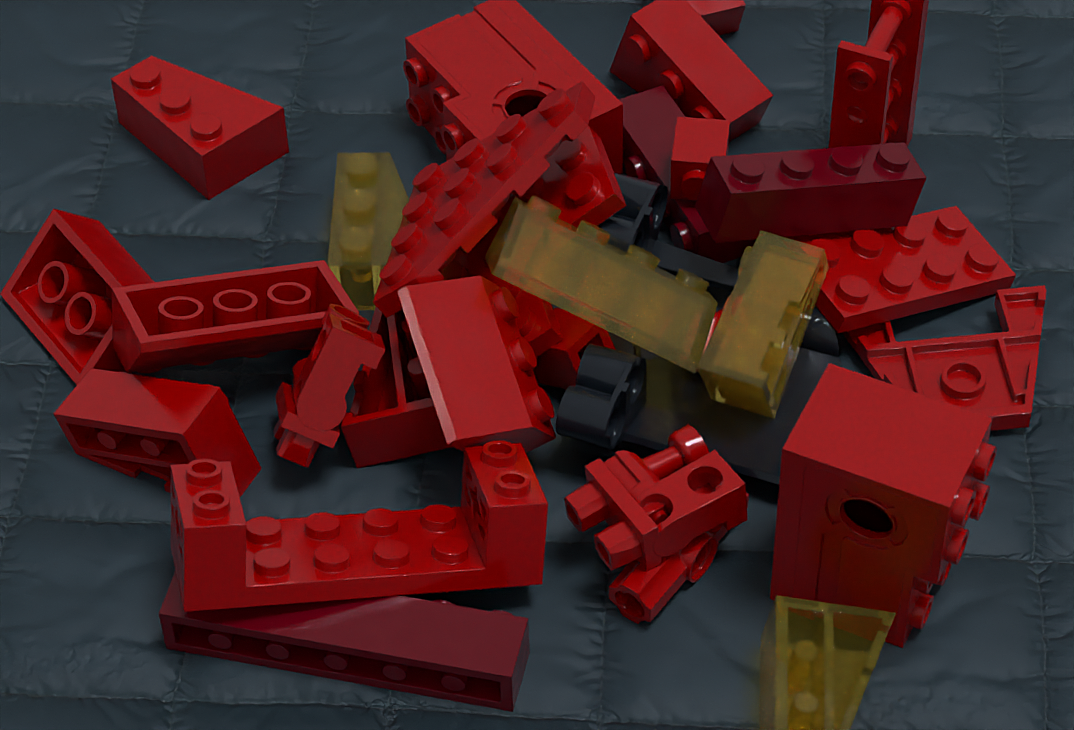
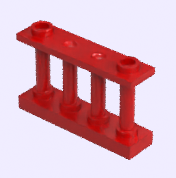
M872 0L868 40L865 46L841 40L837 48L828 148L904 142L908 147L913 134L929 0Z

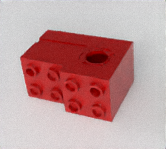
M488 0L474 6V11L463 16L460 14L454 15L405 37L407 60L403 63V69L409 86V98L406 100L407 111L417 126H423L434 137L438 148L446 155V161L453 158L458 149L466 142L475 138L482 141L495 133L499 125L514 114L524 116L536 109L539 103L552 91L560 88L566 91L583 81L596 96L588 126L600 136L614 173L623 174V103L516 0Z
M829 363L782 448L770 599L812 615L818 612L832 617L833 623L903 648L912 628L915 627L922 630L927 622L934 596L929 594L933 584L943 586L952 564L957 565L959 563L969 536V530L964 528L968 518L978 521L985 508L990 486L981 482L987 480L997 452V446L988 444L992 418Z

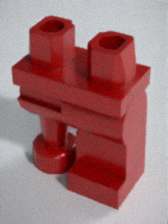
M329 304L321 321L323 327L308 358L299 360L292 368L294 387L282 382L275 395L279 420L273 430L274 437L279 440L276 447L277 455L304 467H309L320 443L334 448L340 435L338 425L345 417L347 410L345 396L360 365L364 364L376 370L386 350L381 335L367 329L370 322L366 318L337 304Z
M687 424L671 433L668 437V448L643 459L633 452L621 450L615 452V456L605 462L598 458L585 466L587 483L564 498L567 517L579 532H584L604 520L609 525L608 528L594 535V542L600 558L611 571L636 559L648 571L662 563L661 556H670L679 552L693 538L723 524L727 530H730L748 520L745 482L716 450L709 453L706 443L693 426Z

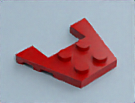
M1045 285L999 289L996 291L994 305L1003 332L897 342L890 320L842 332L875 379L992 418L990 431L1029 427L1047 292Z

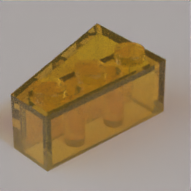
M390 152L338 153L328 266L357 310H375L376 308L373 300L381 280L379 274L387 263L392 249L391 241L399 230L403 218L402 210L409 201Z
M760 231L753 247H746L739 266V278L731 295L725 302L721 317L697 366L711 399L775 418L829 268L823 248L765 231Z
M776 595L760 641L759 730H850L896 613Z

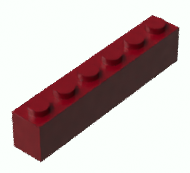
M175 571L159 611L166 649L510 712L514 711L530 654L528 618L514 616L502 610L485 611L457 606L445 600L429 601L398 595L184 612Z

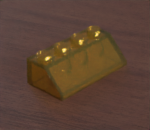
M532 195L528 203L516 197L514 198L485 255L492 275L693 373L696 372L702 359L718 304L713 296L706 292L709 285L707 281L681 268L676 276L658 268L657 265L661 259L638 246L631 244L628 251L625 252L608 243L611 234L584 220H581L577 228L559 219L558 217L562 210L541 198Z

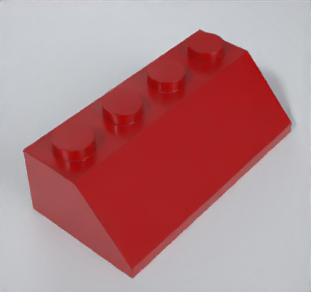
M325 260L112 288V341L126 373H154L166 367L187 364L203 366L209 365L215 360L242 356L259 358L270 352L291 349L312 350L323 327L321 321L329 304L343 306L358 314L359 311Z

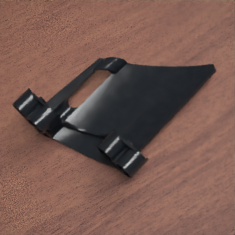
M614 173L627 206L584 235L583 256L597 260L593 315L602 317L616 350L592 343L587 346L578 367L576 385H570L566 389L559 405L556 418V433L610 450L614 449L624 440L662 451L669 447V435L689 424L699 432L707 445L709 453L716 450L736 473L779 485L782 448L829 363L843 368L839 359V346L835 329L804 291L658 241L668 201V187L659 183ZM701 283L788 307L792 315L796 337L750 325L747 338L743 343L737 344L731 340H726L724 344L719 346L711 373L706 374L694 371L686 367V360L699 322L710 314L687 308V295L694 286Z

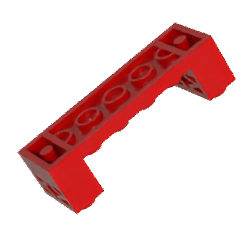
M494 440L484 445L464 446L460 507L435 504L416 510L392 511L377 508L366 513L344 515L319 512L307 517L286 519L260 516L245 521L230 461L217 462L211 459H197L188 464L170 465L171 550L184 612L542 585L548 501L522 443Z

